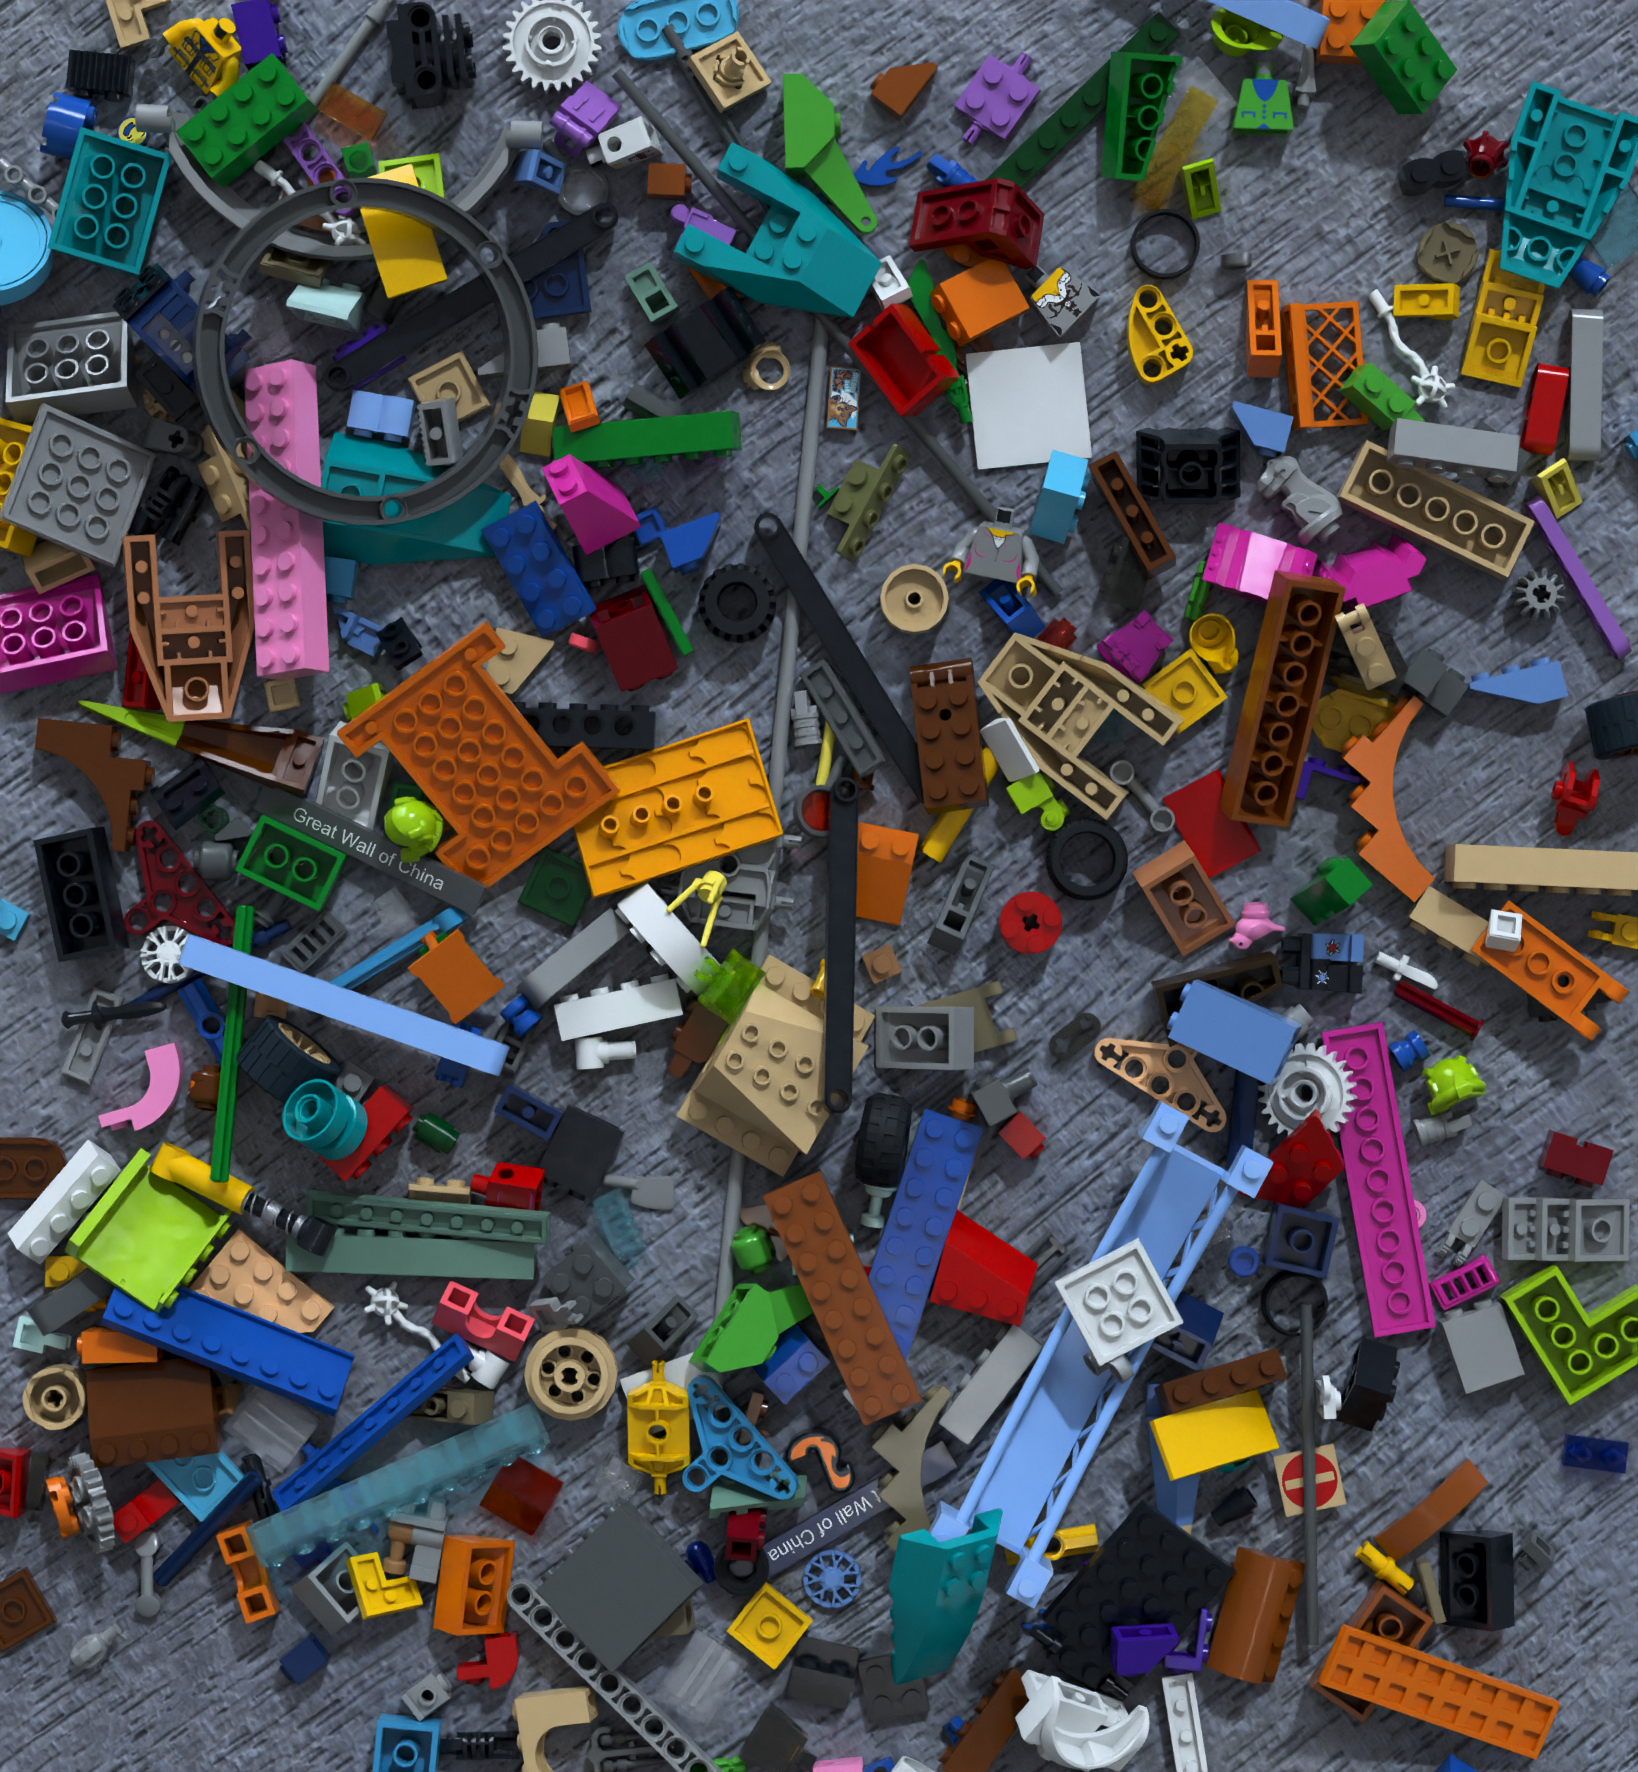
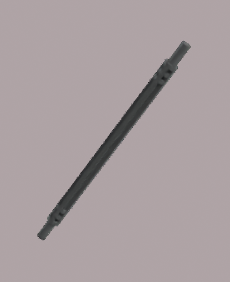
M673 24L665 26L662 32L671 47L676 51V62L680 65V69L693 87L726 146L729 148L731 142L748 150L727 112H719L686 61L693 55L691 49L684 47L680 36L674 31ZM759 201L767 214L771 206ZM828 315L831 321L840 318V316Z

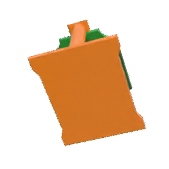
M459 929L450 935L443 932L439 936L431 930L420 939L425 947L419 950L420 958L408 967L412 975L419 977L449 1013V1018L455 1025L505 987L502 980L492 975L486 965L466 943L464 935Z

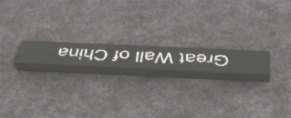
M263 785L254 806L255 810L471 915L476 914L488 887L425 855L419 857L420 861L402 863L400 850L409 847L397 845L388 837L299 794L277 787L272 789Z

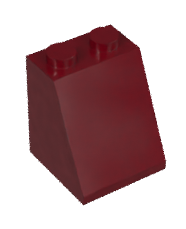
M645 585L595 604L597 609L589 615L621 692L638 690L646 682L655 678L657 680L665 679L678 669Z

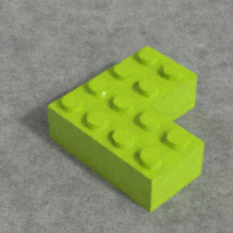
M1550 1263L1498 1295L1560 1397L1568 1405H1572L1638 1364V1284H1634L1599 1307L1586 1313L1559 1268Z

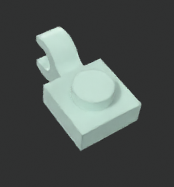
M22 1315L19 1316L12 1347L41 1354L46 1352L47 1346L66 1350V1348H70L72 1335L51 1332L43 1336L32 1318Z

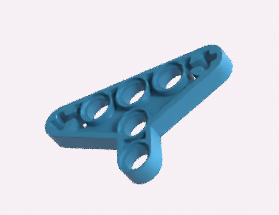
M699 1375L691 1380L688 1384L687 1393L703 1454L684 1470L682 1475L684 1486L689 1491L701 1492L720 1475H724L777 1499L785 1500L792 1497L799 1486L796 1474L710 1376ZM697 1382L699 1385L706 1383L709 1386L706 1392L711 1399L716 1394L720 1398L708 1410L704 1407V1404H707L710 1400L704 1394L700 1396L696 1394L695 1391L698 1389ZM718 1405H724L729 1408L731 1417L728 1421L721 1422L716 1419L714 1411ZM738 1429H746L751 1434V1442L748 1445L743 1446L736 1442L735 1432ZM715 1449H723L728 1454V1462L725 1465H717L712 1460V1452ZM764 1452L771 1457L772 1464L768 1469H761L756 1465L755 1457L758 1453ZM777 1465L781 1469L776 1473L781 1480L788 1478L791 1482L788 1486L791 1490L789 1492L786 1489L780 1491L777 1488L780 1482L775 1475H773L770 1481L765 1477L772 1473ZM692 1469H700L704 1472L706 1478L704 1484L695 1485L690 1481L689 1473Z

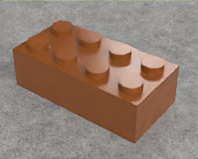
M1377 1579L1346 1625L1415 1649L1434 1620L1427 1612ZM1332 1645L1308 1682L1314 1690L1362 1723H1365L1377 1704L1323 1686L1318 1681L1333 1647Z

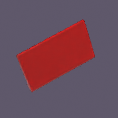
M1219 769L1162 798L1166 807L1173 811L1178 830L1195 854L1208 878L1262 851L1247 822L1230 820L1219 810L1225 783Z

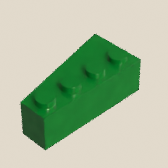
M1111 52L1101 178L1144 181L1156 144L1154 139L1159 125L1163 123L1165 116L1163 111L1168 95L1172 94L1175 84L1173 79L1177 67L1180 68L1183 56Z

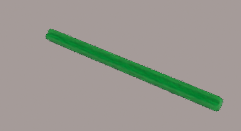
M240 905L236 908L233 949L251 955L255 908L248 905ZM229 982L210 1175L211 1181L218 1183L229 1181L240 1066L236 1061V1054L242 1048L247 988Z

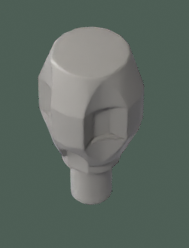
M114 1623L105 1631L84 1636L76 1643L70 1654L73 1663L82 1670L97 1665L104 1659L112 1640L121 1634L120 1627Z

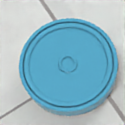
M0 191V306L17 302L35 292L49 276L54 262V250L47 248L52 231L43 212L26 198L6 191Z

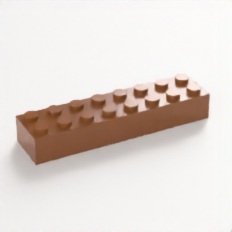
M1277 570L1274 572L1219 804V810L1230 820L1287 828L1289 826L1337 627V621L1334 616L1340 614L1346 590L1344 586L1333 579Z
M821 1169L765 1193L762 1197L864 1426L922 1401L919 1389Z

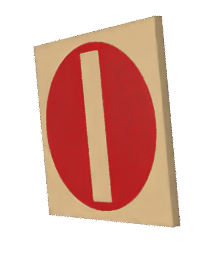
M1334 1444L1315 1447L1316 1511L1347 1504ZM1303 1450L1273 1456L1285 1516L1290 1517L1303 1514Z

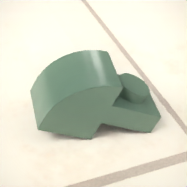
M651 261L624 276L652 326L680 311Z

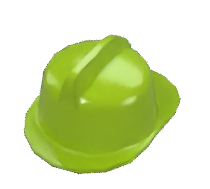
M1224 8L1218 9L1212 15L1213 45L1231 57L1244 56L1251 50H1270L1282 42L1283 34Z

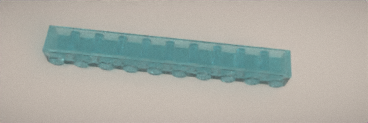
M532 1402L245 1527L258 1562L263 1568L266 1566L274 1568L285 1563L286 1558L296 1553L304 1555L313 1551L316 1544L323 1541L331 1543L341 1539L346 1531L353 1528L356 1530L367 1528L378 1517L383 1515L386 1518L394 1516L402 1511L401 1507L410 1503L414 1505L424 1503L431 1498V1494L440 1490L443 1492L454 1490L460 1486L459 1482L470 1477L472 1480L479 1479L487 1475L490 1468L500 1465V1467L509 1466L518 1460V1456L527 1452L529 1455L541 1452L546 1448L545 1444L550 1443L551 1440L537 1407Z

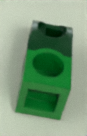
M368 141L341 148L350 178H367L377 175L373 152Z

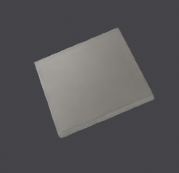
M43 403L40 405L1 508L0 520L105 566L114 568L123 547L122 537L127 536L157 453Z

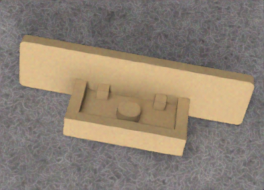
M207 425L206 431L216 456L199 464V470L221 523L242 515L247 529L250 530L251 537L248 478L231 461L217 441L211 427ZM239 443L236 449L239 458L247 460L242 445Z

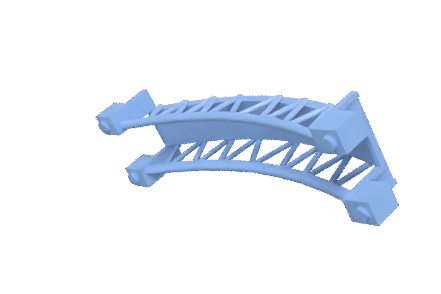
M1159 1100L1145 1127L1141 1126L1137 1133L1142 1139L1152 1143L1155 1147L1089 1263L1139 1238L1165 1288L1167 1279L1174 1277L1167 1291L1175 1303L1238 1191L1255 1198L1274 1162L1242 1145L1231 1167L1226 1171L1179 1146L1176 1142L1190 1117ZM1222 1179L1227 1185L1217 1201L1218 1182ZM1211 1196L1208 1218L1196 1222ZM1201 1229L1191 1246L1194 1231ZM1186 1239L1181 1265L1168 1270ZM1067 1305L1027 1377L960 1510L940 1500L936 1508L937 1515L928 1530L939 1543L965 1536L969 1528L972 1529L976 1514L1000 1508L1003 1511L997 1543L1018 1554L1020 1558L1005 1586L1006 1594L1032 1608H1035L1054 1573L1051 1560L1043 1556L1134 1378L1132 1376L1122 1384L1113 1377L1107 1383L1112 1374L1109 1368L1099 1376L1094 1375L1089 1370L1083 1356L1091 1351ZM1155 1338L1129 1351L1127 1358L1132 1365L1134 1376ZM1115 1384L1112 1392L1110 1393L1104 1405L1105 1393ZM1097 1402L1096 1422L1082 1431ZM1085 1437H1087V1439H1086V1441H1085V1443H1084V1445H1083V1447H1082V1449H1081V1451H1080V1453H1079L1080 1441L1083 1440ZM1073 1448L1072 1468L1057 1480ZM1063 1485L1054 1502V1491ZM1047 1500L1046 1519L1033 1528ZM1038 1534L1031 1549L1024 1545L1027 1539Z

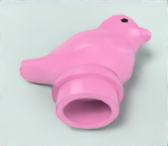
M1243 903L1242 919L1237 922L1235 927L1236 933L1233 937L1229 938V942L1235 948L1244 950L1250 947L1254 941L1272 931L1285 932V927L1274 924L1269 920L1270 911H1268V903Z

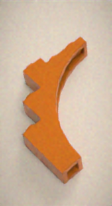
M1410 694L1407 698L1402 696L1393 705L1391 710L1394 713L1387 722L1382 719L1371 731L1373 738L1371 740L1363 734H1359L1357 737L1351 735L1341 747V750L1344 752L1340 758L1367 780L1364 785L1360 783L1350 792L1348 797L1351 800L1347 805L1375 828L1372 832L1367 830L1358 839L1356 845L1359 847L1355 852L1404 895L1415 902L1435 878L1418 862L1406 843L1397 820L1393 798V774L1399 745L1409 723L1423 705L1417 697Z

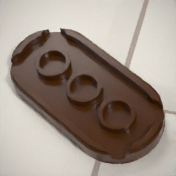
M0 1137V1199L37 1200L67 1165V1158L63 1150L55 1142L42 1137Z

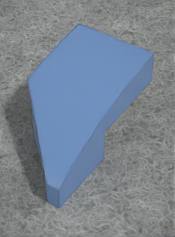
M334 605L332 609L337 616L342 639L346 640L349 646L379 658L383 646L376 633L384 627Z

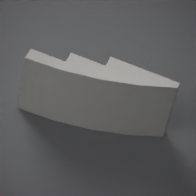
M1503 1197L1502 1259L1574 1262L1628 1261L1630 1199Z

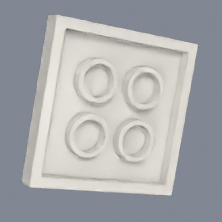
M1139 1238L1055 1281L1060 1294L1099 1366L1184 1323Z

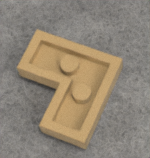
M105 0L120 48L126 50L142 45L146 40L151 39L143 12L172 3V0Z

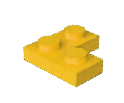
M378 1552L350 1557L345 1561L363 1620L419 1608L423 1604L415 1579L408 1578L409 1576L386 1581Z

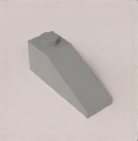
M560 323L542 325V330H536L538 343L537 372L572 368L566 326L560 327ZM504 352L477 369L481 380L503 377Z

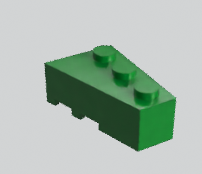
M1328 857L1316 867L1315 870L1318 874L1290 900L1316 926L1323 919L1327 920L1331 916L1330 913L1332 911L1337 914L1349 907L1373 884L1348 857Z

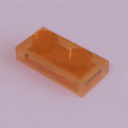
M334 82L331 83L318 106V111L371 141L375 138L388 115L385 111Z

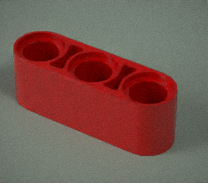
M1543 363L1536 364L1520 441V448L1526 452L1552 456L1561 420L1569 378V368Z

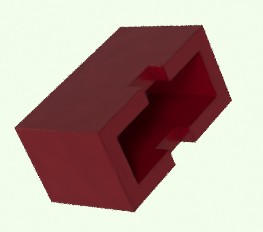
M1549 1130L1538 1163L1539 1166L1546 1168L1544 1174L1563 1179L1564 1174L1576 1177L1575 1184L1591 1189L1594 1183L1603 1186L1614 1150L1584 1141L1583 1146L1577 1145V1138Z

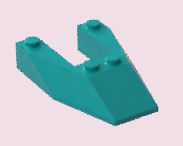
M731 142L717 168V179L771 207L746 253L688 224L674 249V260L727 288L732 287L735 292L756 303L853 319L882 263L812 191L760 156Z

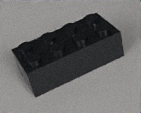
M105 827L87 828L33 840L58 962L130 948Z

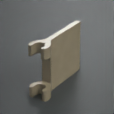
M1000 980L919 1005L974 1007V1053L1018 1039L1014 1027L996 1033L986 998L1003 992Z

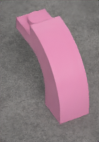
M179 1042L144 1051L150 1070V1085L145 1096L130 1107L99 1115L101 1128L110 1125L111 1131L128 1127L130 1126L128 1120L131 1119L134 1131L154 1124L169 1112L177 1101L184 1082L185 1066Z

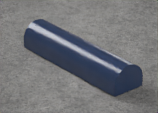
M1235 1069L1225 1170H1229L1242 1145L1253 1150L1260 1080Z

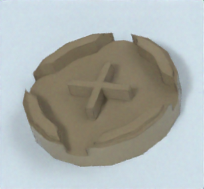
M1443 222L1430 227L1419 239L1416 248V260L1422 274L1432 282L1439 284H1456L1465 279L1475 268L1479 257L1473 234L1463 225L1454 222Z

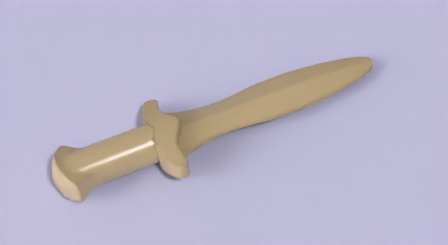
M507 454L499 465L509 482L519 493L523 507L536 500L553 532H555L557 524L550 520L541 506L546 499V495L543 494L539 497L532 491L516 462Z

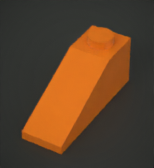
M1247 280V377L1278 378L1282 358L1278 280Z

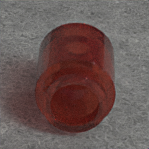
M1064 617L1060 621L1054 618L1036 639L1068 650L1077 639L1074 635L1077 628Z

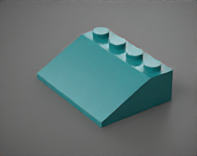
M80 127L47 248L90 264L137 278L143 263L172 155Z

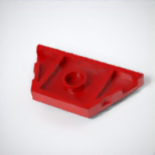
M1315 1109L1267 1157L1274 1163L1255 1198L1305 1208L1345 1169V1162L1339 1150L1335 1148L1330 1132H1327L1322 1123L1319 1111ZM1238 1191V1193L1241 1195L1249 1196L1241 1191Z

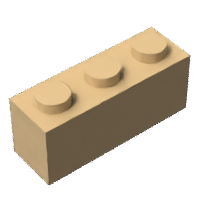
M1428 886L1412 904L1405 918L1412 921L1409 926L1423 935H1426L1427 931L1438 937L1436 943L1449 951H1452L1454 947L1465 953L1462 958L1476 967H1479L1480 963L1489 966L1488 963L1469 950L1489 922Z

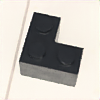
M1362 1337L1352 1357L1350 1376L1341 1393V1410H1337L1336 1421L1371 1432L1376 1422L1383 1420L1387 1408L1386 1403H1392L1396 1394L1397 1386L1392 1383L1396 1379L1400 1368V1362L1396 1361L1398 1348Z

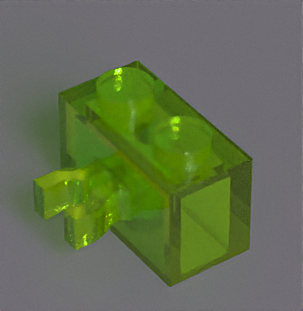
M735 949L731 950L720 967L710 956L707 955L704 958V961L711 965L712 970L715 972L714 976L709 973L702 974L699 970H696L694 973L701 981L709 982L698 997V1001L729 1024H731L766 974L757 964Z

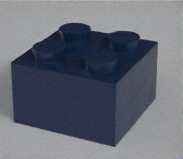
M1275 1202L1261 1262L1266 1266L1326 1279L1340 1218L1328 1213Z

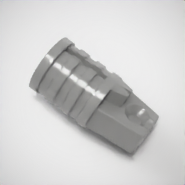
M808 690L794 692L795 708H791V719L793 721L795 747L822 744L818 706L812 704L811 694Z
M1449 1109L1429 1117L1413 1120L1414 1131L1421 1147L1435 1141L1457 1136V1131L1472 1126L1470 1115L1466 1110L1452 1113Z

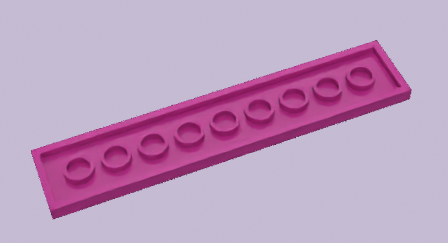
M1383 1022L1320 1032L1322 1045L1326 1046V1054L1328 1055L1336 1051V1062L1346 1060L1343 1071H1353V1074L1348 1077V1081L1357 1083V1086L1350 1089V1093L1356 1095L1357 1099L1349 1101V1104L1355 1110L1353 1112H1345L1349 1122H1338L1341 1131L1338 1132L1342 1158L1345 1162L1344 1171L1373 1336L1376 1338L1436 1327Z

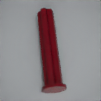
M1400 981L1394 990L1396 997L1469 1035L1470 1041L1476 1038L1483 1025V1019L1477 1021L1404 981Z

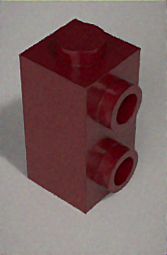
M761 1507L748 1509L747 1514L736 1515L735 1511H729L725 1559L756 1562L757 1549L763 1550L765 1531H759V1528H765L766 1509H761Z

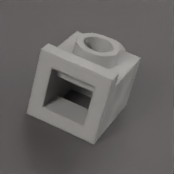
M432 1669L404 1690L401 1698L420 1722L425 1716L451 1697L452 1692L450 1689L452 1685L443 1673L437 1674ZM425 1690H430L433 1693L434 1698L431 1700H426L423 1696V1692Z

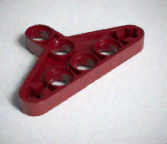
M155 821L142 822L137 827L135 836L147 897L125 914L124 923L126 929L131 934L144 935L166 919L212 942L224 946L233 945L235 929L233 917L204 879L201 878L197 870L193 868L191 862L164 827ZM146 827L157 829L158 832L155 834V838L159 843H163L164 840L168 842V845L160 847L155 855L151 852L152 848L157 847L152 840L145 841L143 839L146 835L144 830ZM167 850L174 851L178 858L177 864L172 868H166L161 862V856ZM188 874L192 875L196 880L195 889L189 893L184 892L180 887L181 878ZM162 893L168 894L172 900V905L167 911H160L155 905L156 897ZM209 899L214 903L215 911L212 916L204 917L200 914L198 906L202 900ZM137 912H141L147 917V925L142 930H136L131 925V917ZM222 913L224 918L219 921L224 927L231 926L233 928L230 932L232 938L230 940L227 938L220 939L218 935L221 933V929L217 924H213L210 929L207 922L217 919Z

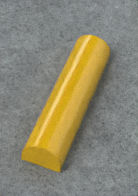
M983 746L988 787L1000 766L990 748ZM974 808L940 813L920 845L919 851L941 864Z

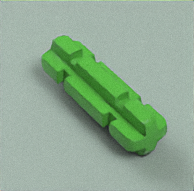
M1206 561L1199 563L1196 572L1198 577L1194 579L1188 599L1190 604L1186 606L1184 618L1194 622L1202 616L1203 609L1201 607L1205 605L1211 586L1210 583L1202 580L1207 564Z
M735 1756L731 1760H728V1757L712 1759L724 1772H746L747 1770L744 1756ZM697 1762L690 1767L692 1772H708L706 1765Z

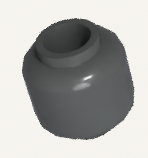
M206 840L202 843L200 850L194 851L193 868L199 869V874L204 880L228 881L232 878L233 874H238L235 869L240 860V852L235 850L234 845L229 841Z

